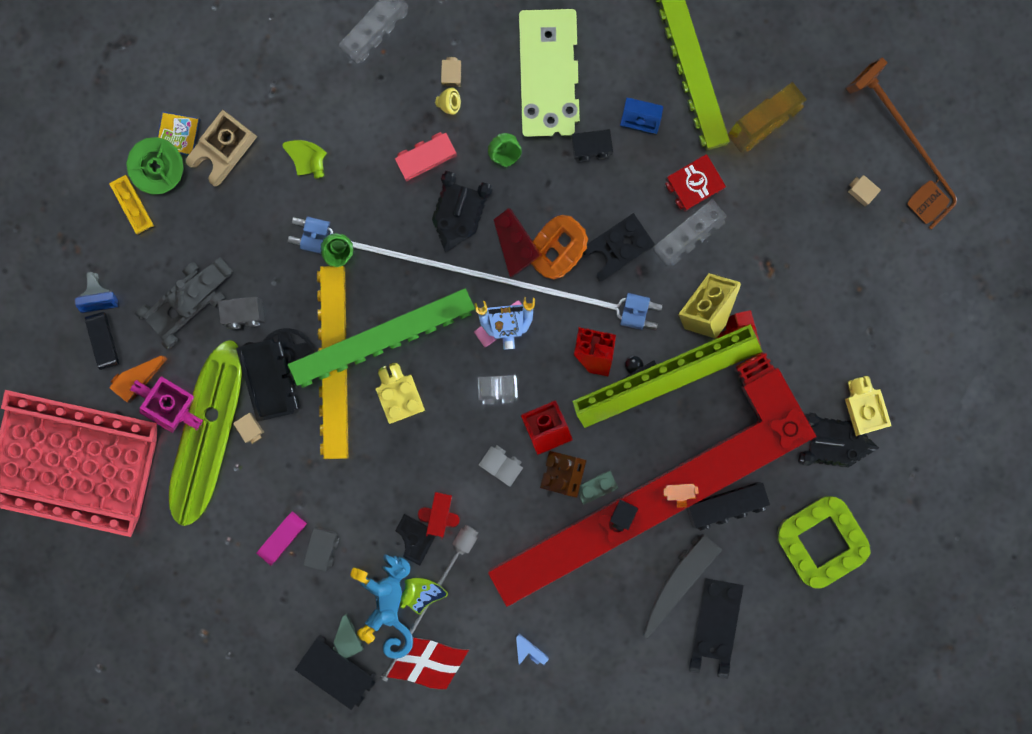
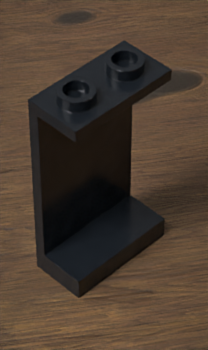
M319 635L295 668V671L350 710L355 705L359 707L365 698L362 696L365 690L370 691L376 683L373 680L376 674L372 673L370 676L326 645L324 643L326 639Z

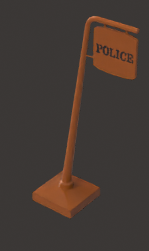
M882 57L871 62L845 89L851 94L866 86L870 89L873 88L939 178L935 183L932 180L925 183L913 194L907 203L925 224L932 220L934 221L929 226V229L932 230L954 208L957 198L879 85L877 76L888 63ZM939 180L953 198V203L948 208L946 206L950 199L937 187L936 183ZM944 209H946V210L935 220V218H936Z

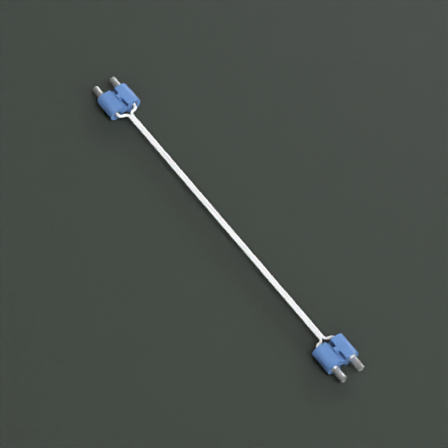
M308 216L306 220L293 217L292 224L304 226L302 238L289 236L288 242L300 245L302 250L321 254L320 248L323 239L327 237L328 231H330V234H333L332 229L329 228L330 222ZM352 242L354 248L614 309L617 311V317L621 319V326L643 330V327L657 329L658 323L645 320L648 308L661 311L662 305L650 302L648 297L627 293L626 298L621 299L619 304H613ZM625 301L624 310L621 317L619 315L620 311L617 307H619L622 304V302Z

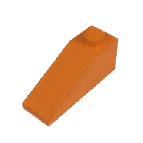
M159 356L122 372L120 375L117 374L111 380L112 385L109 388L124 401L131 403L138 395L130 391L134 382L138 380L146 385L168 358Z

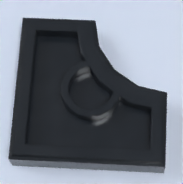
M404 514L395 531L401 535L405 543L403 557L420 566L436 536L429 534L426 536L428 526Z

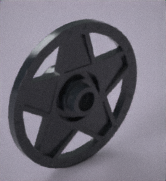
M278 329L270 333L263 340H269L279 334L278 341H281L284 355L279 356V359L286 358L287 365L304 358L310 352L311 354L315 353L311 340L304 333L296 329ZM290 333L299 335L306 343L294 344Z

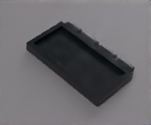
M274 339L237 347L236 350L257 422L293 414L294 409L299 408L296 395L290 396L289 394L295 390L291 376H284V374L290 373L286 358L279 359V356L284 355L281 341L275 342Z

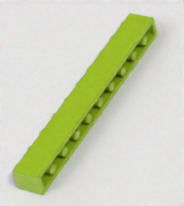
M655 0L656 3L659 2L661 7L659 9L660 18L662 21L665 20L667 26L664 28L667 39L670 38L672 42L670 46L673 57L676 56L678 61L676 64L677 72L679 75L682 74L684 80L682 82L684 93L687 92L689 100H687L688 107L695 115V118H693L694 126L696 129H699L701 134L699 136L701 147H705V150L708 151L728 145L730 140L686 1Z
M750 324L572 402L577 417L584 428L763 351Z

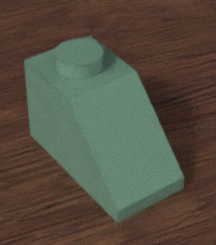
M348 613L342 617L334 640L335 646L333 647V650L345 658L364 649Z

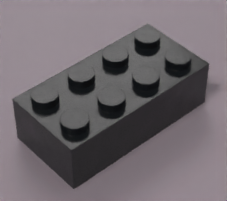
M756 482L702 499L686 509L692 527L701 531L711 528L710 524L715 522L718 525L727 523L731 517L737 519L748 516L747 512L750 511L755 513L765 511L766 506H769L770 502L764 484Z

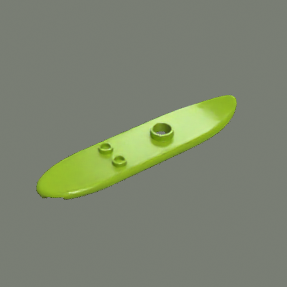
M232 340L221 343L209 355L201 369L192 394L194 400L189 407V412L202 419L203 422L197 431L186 423L184 424L169 485V508L174 520L182 526L192 524L202 515L212 497L237 407L242 376V367L236 350L238 345ZM213 407L218 411L216 421H209L206 418L205 412L208 408Z

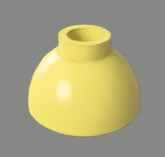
M455 88L444 90L440 96L436 97V106L447 114H456L461 104L458 91Z

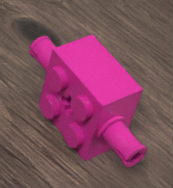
M162 376L151 389L138 380L134 382L130 391L145 398L139 413L171 433L175 431L178 424L182 421L196 431L203 422L202 419L189 412L194 396ZM167 402L170 403V407H169V406H167L166 408L163 407V403H164V404H167Z

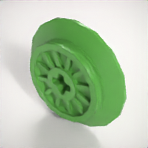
M159 137L145 138L136 143L129 152L126 162L127 172L133 184L141 191L149 194H164L172 190L181 180L184 169L182 156L178 149L168 140ZM157 161V164L160 165V168H157L155 171V167H152V163H155Z

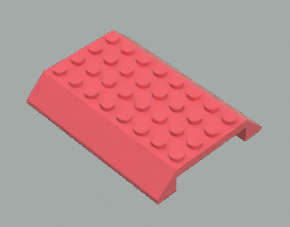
M5 390L1 409L5 411L0 428V508L131 537L140 517L156 446L157 423Z

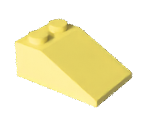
M708 273L678 314L684 329L716 339L727 324L741 283Z

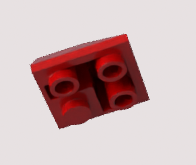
M579 327L574 356L589 373L608 377L613 360L616 335Z

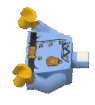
M524 297L522 305L487 308L485 301H483L484 306L482 308H478L477 303H475L480 324L487 334L494 336L495 339H502L503 350L515 349L514 337H522V334L527 332L533 321L535 298H533L532 303H527L526 297Z

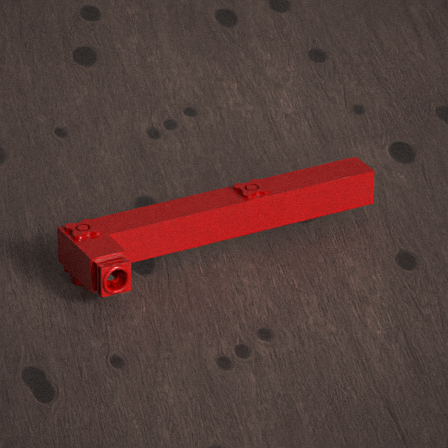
M761 352L740 363L735 369L736 372H739V378H742L743 386L741 388L759 419L758 422L492 567L488 574L506 607L817 437L779 368H774L773 365H770L769 362L771 361L766 358L767 354ZM694 484L698 486L699 494H695L696 499H687V507H677V500L667 501V496H664V488L668 485ZM620 499L638 507L629 530L624 528L623 531L612 527L613 523L610 522Z

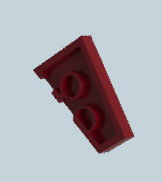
M508 208L493 219L509 276L514 277L542 256V254L511 208Z

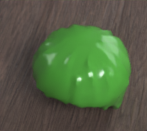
M509 133L498 134L490 142L487 150L490 159L504 167L514 164L522 154L521 146L516 137Z
M334 233L328 235L321 243L320 250L323 260L332 267L345 265L353 255V243L344 234Z

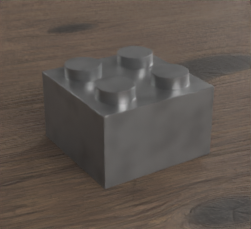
M258 297L218 301L220 324L226 326V328L239 329L244 324L248 327L260 326L261 322H264L262 299Z

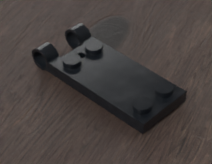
M705 578L689 672H700L703 656L719 659L717 676L728 679L744 585ZM711 648H715L714 653L710 652Z

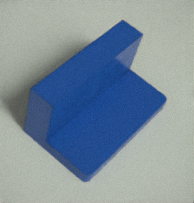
M626 98L620 125L657 134L662 118L663 106Z

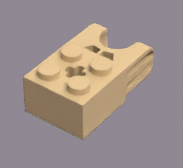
M222 109L186 158V164L194 168L198 167L204 160L211 159L213 170L208 177L209 183L213 186H218L258 136ZM228 135L231 136V139L229 141L226 138Z

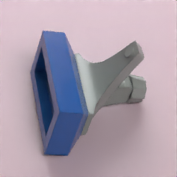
M93 272L87 273V289L80 297L75 298V305L80 313L118 307V299L114 293L99 285L98 274Z

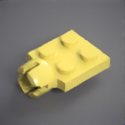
M398 363L389 364L392 375H389L386 366L378 370L381 385L375 388L389 424L425 411L412 375L405 376Z
M869 376L848 381L851 394L849 398L845 399L855 435L858 436L892 426L881 389L874 390Z

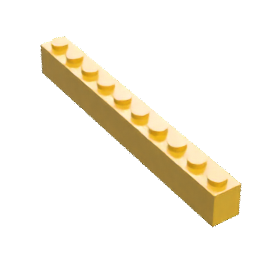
M320 266V271H317V282L321 283V290L317 291L318 302H321V309H318V321H321V328H318V340H322V348H318V351L346 340L344 266ZM347 369L341 372L333 370L329 372L331 376L322 379V386H319V397H323V405L319 406V415L323 417V424H320V436H323V444H320V455H324V459H347Z

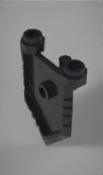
M445 171L442 174L443 189L440 192L439 202L436 204L437 208L433 213L432 221L435 228H437L436 231L439 233V238L442 239L440 241L445 252L455 247L456 244H460V241L466 240V237L469 238L476 233L478 221H480V215H482V209L485 206L484 202L492 194V185L481 182L476 191L455 184V173Z
M816 413L805 414L817 437L811 440L810 451L800 452L799 463H802V465L809 466L817 462L819 464L825 463V465L831 464L832 466L839 465L840 467L849 468L857 463V460L860 461L861 458L879 449L871 439H868L867 435H855L852 421L822 419Z

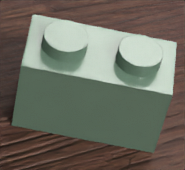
M607 471L581 483L578 495L584 505L618 489V486L611 471Z

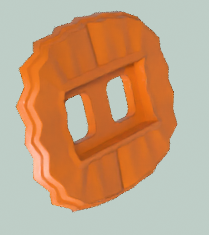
M559 215L551 219L533 240L542 256L532 262V266L545 278L555 280L563 277L577 264L583 252L587 249L588 237L585 229L571 216ZM563 233H566L571 238L566 247L558 241ZM552 247L559 253L553 262L546 256V253Z

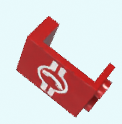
M707 154L669 175L666 178L667 183H665L670 193L673 192L677 198L675 199L676 205L680 210L683 209L684 212L726 188Z

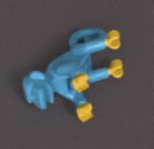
M384 554L383 559L389 566H382V569L387 573V577L375 582L371 578L368 579V573L360 569L353 568L351 571V578L358 580L361 586L375 595L377 608L365 622L366 625L357 631V635L362 641L370 644L375 640V636L372 633L374 631L377 632L382 624L387 626L393 625L404 636L405 645L399 651H391L390 647L392 645L399 646L401 641L397 638H389L383 643L382 649L387 657L398 659L406 656L413 646L412 634L407 627L398 621L397 614L402 596L400 580L410 573L411 567L409 562L402 557L397 558L396 556L391 557Z

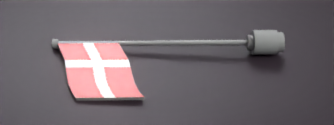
M468 525L460 529L452 543L455 546L454 550L456 553L440 578L438 585L441 586L458 555L470 552L478 538V531ZM428 606L416 619L410 630L411 634H413ZM413 637V646L410 652L402 658L393 659L385 674H382L380 678L386 682L388 678L408 680L429 688L447 689L470 649L453 648L432 640ZM404 640V642L402 643V645H401V647L399 648V650H401V649L404 647V645H405V640Z

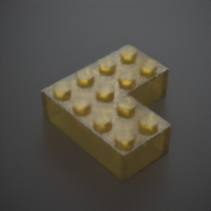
M792 81L771 99H765L738 120L728 133V137L741 153L744 150L749 152L761 139H766L772 134L774 129L784 125L790 119L789 115L792 117L797 115L805 107L803 104L807 99Z

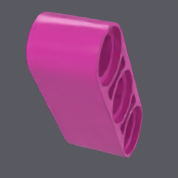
M292 511L256 554L271 566L304 529L307 523Z

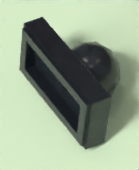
M628 357L625 361V369L630 374L623 379L657 365L655 360L644 366L640 357Z

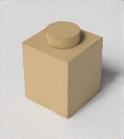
M447 57L446 60H442V86L461 87L462 64L458 58Z
M863 175L860 178L855 177L849 184L851 189L848 193L862 205L867 206L881 189Z
M248 413L233 423L245 443L251 442L253 444L262 438L260 435L264 431L252 413Z

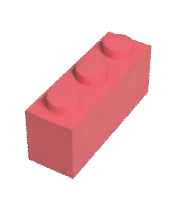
M439 132L431 137L432 140L426 143L421 141L414 145V149L410 151L406 149L397 154L398 157L395 158V161L406 181L457 156L447 133L442 134Z

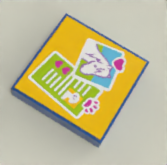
M162 112L157 137L168 140L178 149L180 154L188 156L196 146L201 119Z

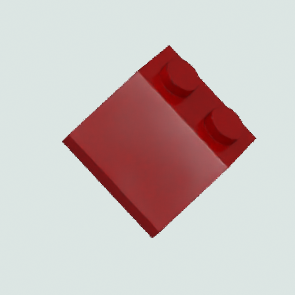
M556 400L521 415L537 455L573 440Z

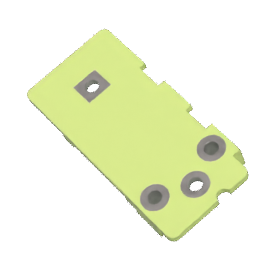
M522 10L519 13L522 133L525 137L553 136L555 132H559L561 136H570L575 133V124L580 122L579 99H575L574 85L578 84V61H574L573 45H577L576 10ZM547 31L552 33L551 38L545 37ZM572 109L573 113L568 114L566 110ZM534 110L535 113L533 115L528 114V111ZM549 117L554 118L555 121L553 124H549L547 122V119Z

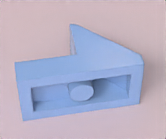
M520 633L516 635L519 665L528 653L531 654L529 658L536 664L542 663L545 665L549 657Z

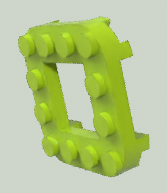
M823 496L818 498L817 501L789 518L784 519L777 530L778 544L788 557L800 580L812 588H824L865 563L871 553L869 541L847 505L837 497ZM830 516L849 548L817 568L798 535Z

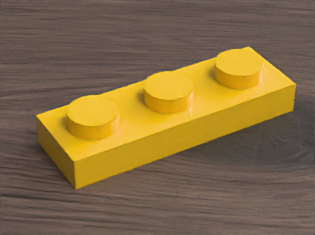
M127 175L109 183L137 235L154 226Z

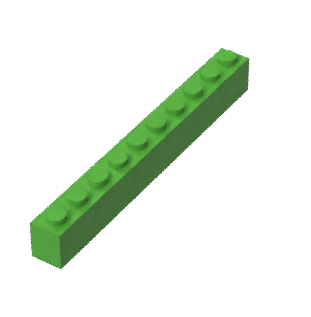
M465 288L294 361L287 366L296 386L301 385L304 388L313 384L311 380L317 377L322 380L331 376L329 372L333 370L341 372L348 369L347 364L355 362V365L366 361L365 357L372 354L373 357L383 354V349L389 346L391 350L401 346V341L408 339V342L419 338V333L425 331L427 335L436 331V326L443 324L445 327L454 323V318L460 316L461 319L471 316V311L475 310Z

